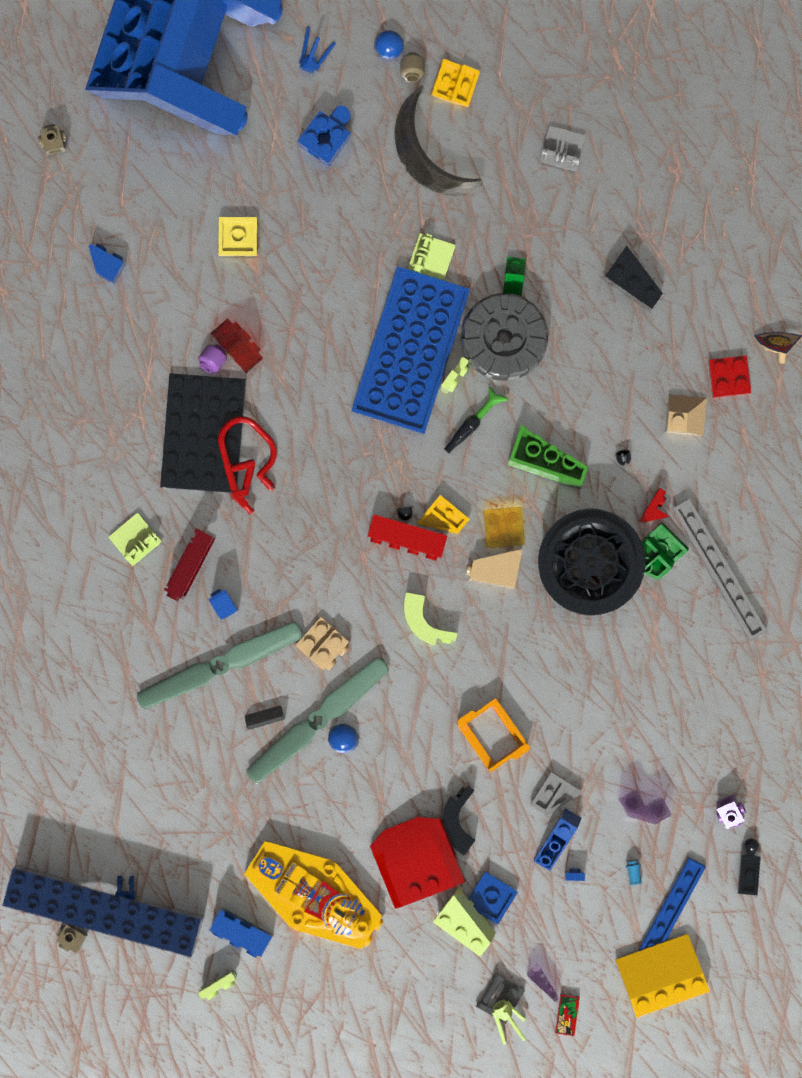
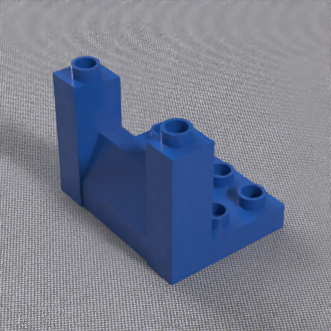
M114 0L85 90L105 99L144 100L214 134L238 135V132L243 129L247 122L246 106L203 86L202 82L224 15L226 14L249 27L267 22L274 24L282 15L283 6L281 0Z

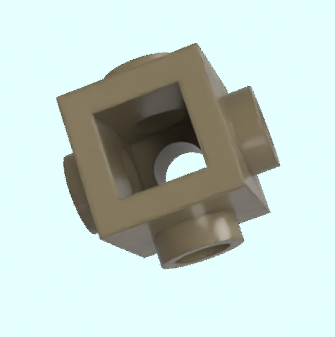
M49 124L40 130L41 136H38L40 147H44L47 156L66 151L64 142L67 141L65 131L61 130L58 125Z
M70 924L61 925L56 933L58 936L56 941L60 943L59 947L63 950H72L77 953L88 934L81 931V927ZM68 934L72 935V940L69 939Z

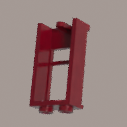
M197 528L194 531L195 537L190 539L192 543H188L166 585L168 589L164 588L168 592L166 596L175 601L185 599L215 541V538Z

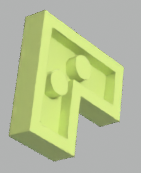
M462 357L441 385L440 390L445 394L449 391L453 392L459 384V380H457L459 376L464 377L470 367L467 366L469 361Z

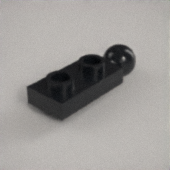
M753 838L747 839L744 842V850L747 852V855H740L737 893L758 896L761 857L755 856L759 849V843Z

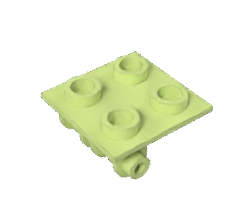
M420 233L408 270L444 281L456 245L433 238L430 234L425 233L424 235Z
M138 513L108 537L132 566L162 543Z

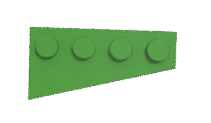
M521 425L508 465L581 489L588 466L569 454H565L558 447L549 444L542 437L530 432Z

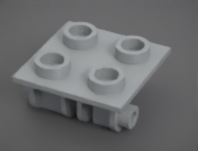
M549 125L539 162L576 172L586 135Z

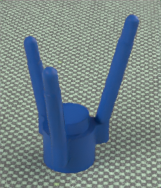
M308 26L299 60V68L313 74L314 70L318 71L322 62L335 46V42H332L318 62H316L317 58L314 57V53L320 38L316 37L310 54L306 55L310 27Z

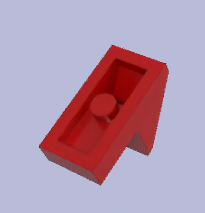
M661 488L657 490L638 522L642 524L669 517L657 509V506L662 507L667 499L664 496L666 491Z

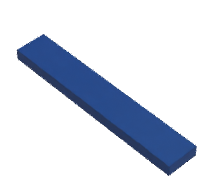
M688 857L638 951L667 940L706 866Z

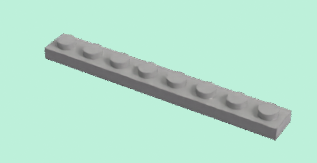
M688 499L674 507V513L748 639L752 641L767 632L691 500Z

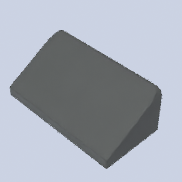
M281 706L245 716L248 730L285 719Z

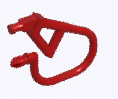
M237 416L228 420L221 428L218 435V445L231 489V500H234L250 515L255 509L251 508L248 504L249 502L243 496L249 495L255 461L251 459L231 465L225 445V435L233 425L246 423L268 443L270 458L258 471L257 477L271 491L275 489V484L265 474L276 461L277 447L272 437L256 421L249 417ZM246 469L242 490L239 491L234 472Z

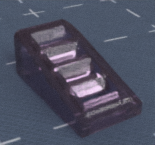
M536 963L528 971L527 976L551 999L557 1002L559 999L557 993L541 967Z

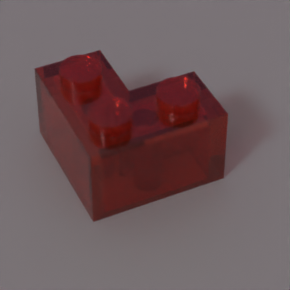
M227 318L211 332V335L245 373L263 359L259 354L261 349L254 341L250 343L251 337L236 321L232 323Z

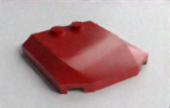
M415 817L383 830L370 845L395 909L466 882L441 818Z

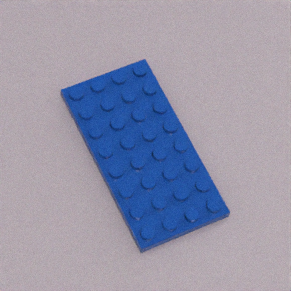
M397 266L351 412L423 435L425 434L470 292L469 288Z

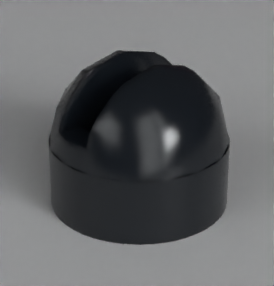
M629 450L616 452L615 456L618 464L625 466V463L629 464L631 462V452Z
M412 506L397 509V514L401 520H409L412 517Z

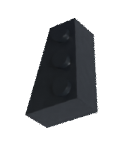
M628 246L624 248L603 279L649 312H651L663 294Z

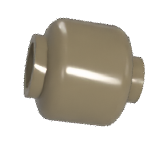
M410 52L403 56L400 60L401 76L408 82L419 81L425 74L424 58L415 52Z

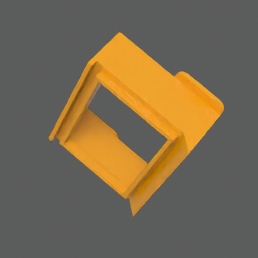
M496 698L476 712H468L457 721V727L489 772L494 771L511 758L518 759L530 750V746ZM491 706L519 745L495 763L467 725V723Z

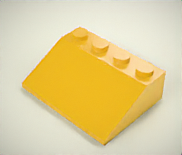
M688 933L615 959L636 1018L710 992Z

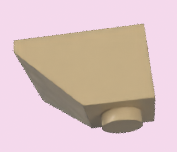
M669 394L665 433L703 436L707 398Z

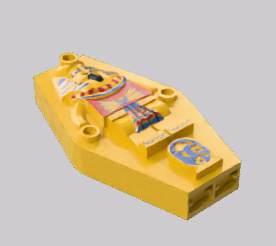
M265 840L244 873L283 920L297 931L362 949L363 946L368 947L373 939L370 935L374 929L378 931L383 923L381 912L341 866L332 859Z

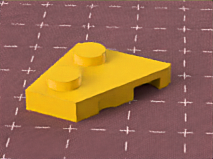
M440 495L417 524L458 534L470 518L444 496Z

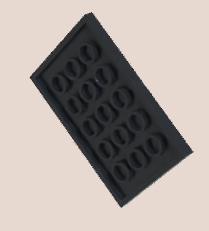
M169 373L160 488L231 493L218 445V435L228 420L237 416H243L246 379ZM242 423L233 425L225 435V445L231 465L240 461ZM239 471L234 472L237 486Z

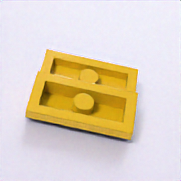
M441 59L430 95L457 105L469 107L480 71L464 64L459 65L449 60Z

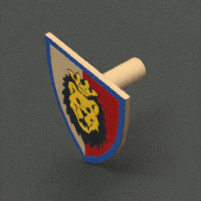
M768 332L754 335V338L765 350L778 353L779 363H785L786 355L802 339V335L787 332Z

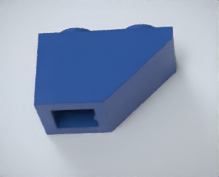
M90 243L89 249L97 275L115 285L126 265L122 261L123 257L116 253L111 255L105 252L107 249L98 243L96 246Z
M218 589L210 594L211 598L208 600L221 620L238 611L226 590Z

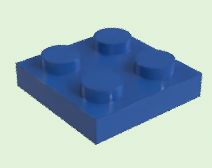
M485 871L468 900L473 902V906L479 914H482L498 925L518 891Z

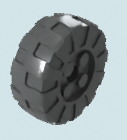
M497 293L480 300L470 309L462 324L460 340L466 359L478 373L497 381H511L526 376L539 365L548 346V329L542 313L532 302L513 293ZM507 334L509 341L507 343L500 342L499 335Z

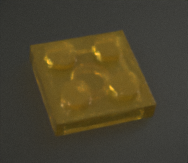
M522 506L483 510L487 548L525 545Z

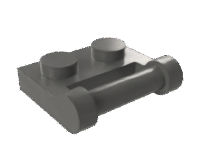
M496 972L482 1000L476 1004L477 1008L493 1016V1007L491 1008L487 1005L500 983L505 986L494 1005L500 1000H509L515 1008L525 992V989ZM500 1019V1021H502V1022L505 1023V1024H506L507 1021H508V1020L503 1021L502 1019Z

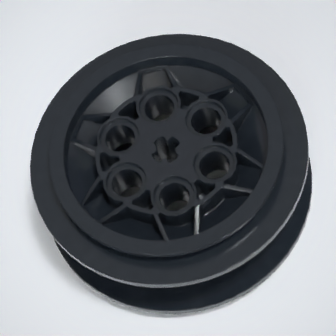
M600 509L577 510L559 519L544 536L538 554L539 575L548 594L565 609L582 615H601L612 612L626 604L639 589L645 572V552L636 531L618 515ZM588 537L594 540L592 548H586L583 544L584 540ZM608 544L612 547V553L605 556L602 554L601 549L604 545ZM572 549H576L579 552V557L576 560H571L568 557V553ZM588 557H591V559L596 558L595 567L587 566ZM607 564H612L615 567V572L612 575H607L604 572V567ZM575 568L581 570L582 573L581 577L577 580L571 576V571ZM591 576L599 578L600 583L598 586L592 587L589 584Z

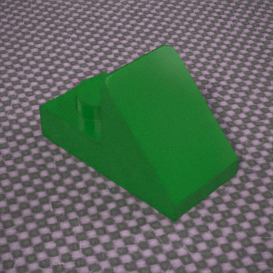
M507 257L503 293H513L522 296L526 259Z

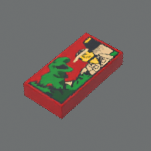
M560 994L555 1034L575 1036L580 997Z

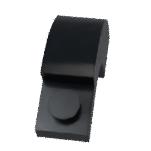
M462 786L456 794L457 800L451 796L448 798L442 815V822L450 842L462 855H465L476 841L462 829L459 823L460 810L474 792L469 786L466 788Z

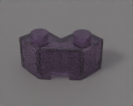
M636 790L618 798L624 812L631 818L657 824L672 815L664 799L661 797L646 806Z

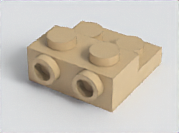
M320 617L295 646L323 671L326 668L330 671L337 663L334 659L339 654L343 656L349 649L347 645L350 642Z

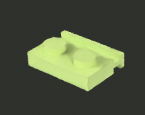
M232 970L198 992L201 999L203 1000L207 997L209 1000L218 994L217 990L222 987L226 990L234 985L233 981L237 978L235 972Z

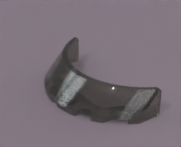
M421 85L405 99L396 119L395 145L399 159L405 165L409 175L416 182L431 191L447 195H467L482 186V179L458 177L442 170L428 158L418 141L414 118L418 98L424 93V87Z

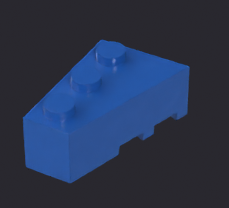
M224 907L221 908L209 931L213 932V935L230 941L229 943L237 948L242 947L246 949V953L255 958L263 955L273 936L271 933Z

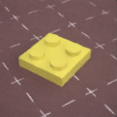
M219 217V256H257V217Z

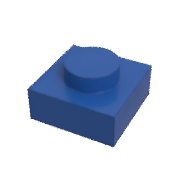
M569 868V872L564 874V879L566 881H585V873L581 872L580 868Z

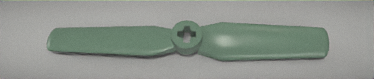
M291 622L234 645L224 656H216L211 662L193 664L138 692V703L143 709H147L202 687L215 675H223L233 668H244L302 638V631L296 622ZM218 660L225 663L222 671L214 667L217 665L216 661Z
M375 658L328 695L318 711L312 712L308 720L293 725L247 768L246 771L249 778L257 784L307 746L317 730L323 729L327 725V721L343 715L389 672L387 664L381 658ZM315 715H316L317 717H319V716H322V717H323V719L321 720L322 725H319V724L314 725V724H313V722H314V718H313V717H314Z

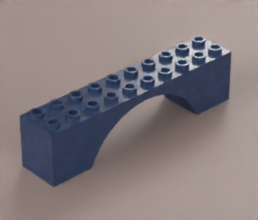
M21 865L12 868L2 904L4 907L187 957H192L195 952L204 920V915L171 906L152 904L109 894L73 883L54 874Z

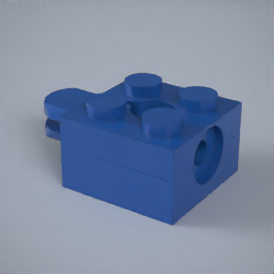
M337 106L329 117L319 111L298 139V146L329 168L351 138V133L344 128L351 118L349 109L345 106Z

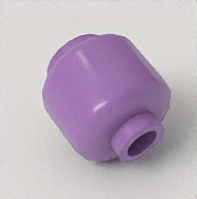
M215 344V346L207 345L198 357L199 366L208 373L218 372L227 360L224 348L218 344Z

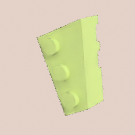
M459 885L439 911L433 923L481 956L492 942L496 932L484 916L477 912L473 902L467 899Z

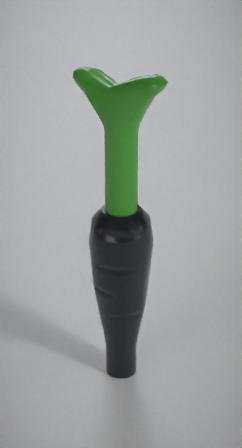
M489 387L488 401L475 415H470L465 419L444 450L450 454L455 447L478 429L481 423L480 420L494 405L508 401V398L495 394L494 390Z

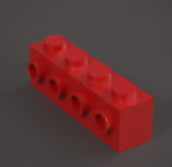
M373 515L367 538H371L370 542L378 545H381L382 542L388 543L389 548L400 550V547L408 549L407 553L416 556L419 553L426 554L425 558L437 561V558L441 559L448 537L447 535L378 515Z

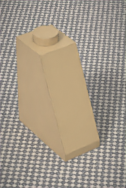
M522 550L473 560L472 564H468L466 575H469V580L514 589Z

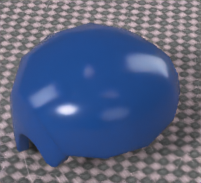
M385 30L379 33L374 41V49L384 59L398 57L404 48L403 39L397 32L392 30Z
M339 724L334 726L329 732L328 742L333 750L345 754L354 751L358 746L359 735L356 729L350 725Z

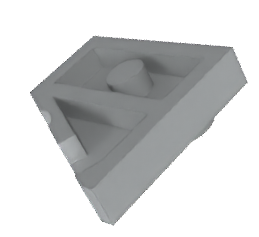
M550 772L530 805L548 815L581 795L582 791Z

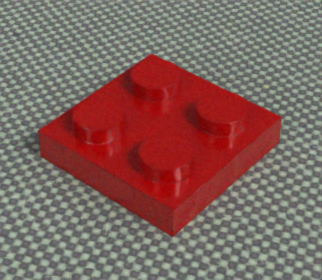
M747 355L708 360L713 398L751 394Z

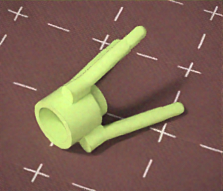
M509 1000L497 1002L493 1006L494 1011L492 1015L495 1018L502 1043L505 1045L506 1039L500 1019L503 1021L508 1020L524 1041L526 1038L512 1019L511 1012L522 1021H525V1017L511 1005Z

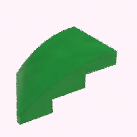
M663 522L656 526L641 541L646 561L644 574L657 580L661 579L689 549Z

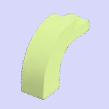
M406 593L404 601L405 618L408 626L418 638L432 645H436L437 638H440V642L447 644L456 641L457 633L437 630L427 624L423 616L425 596Z

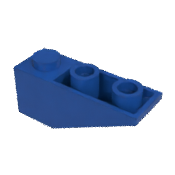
M565 808L535 857L534 862L550 871L578 829L582 818Z

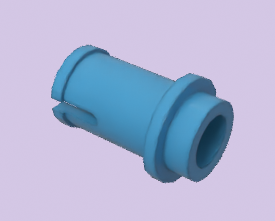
M638 860L627 861L626 868H628L630 885L642 883L639 868L641 864Z

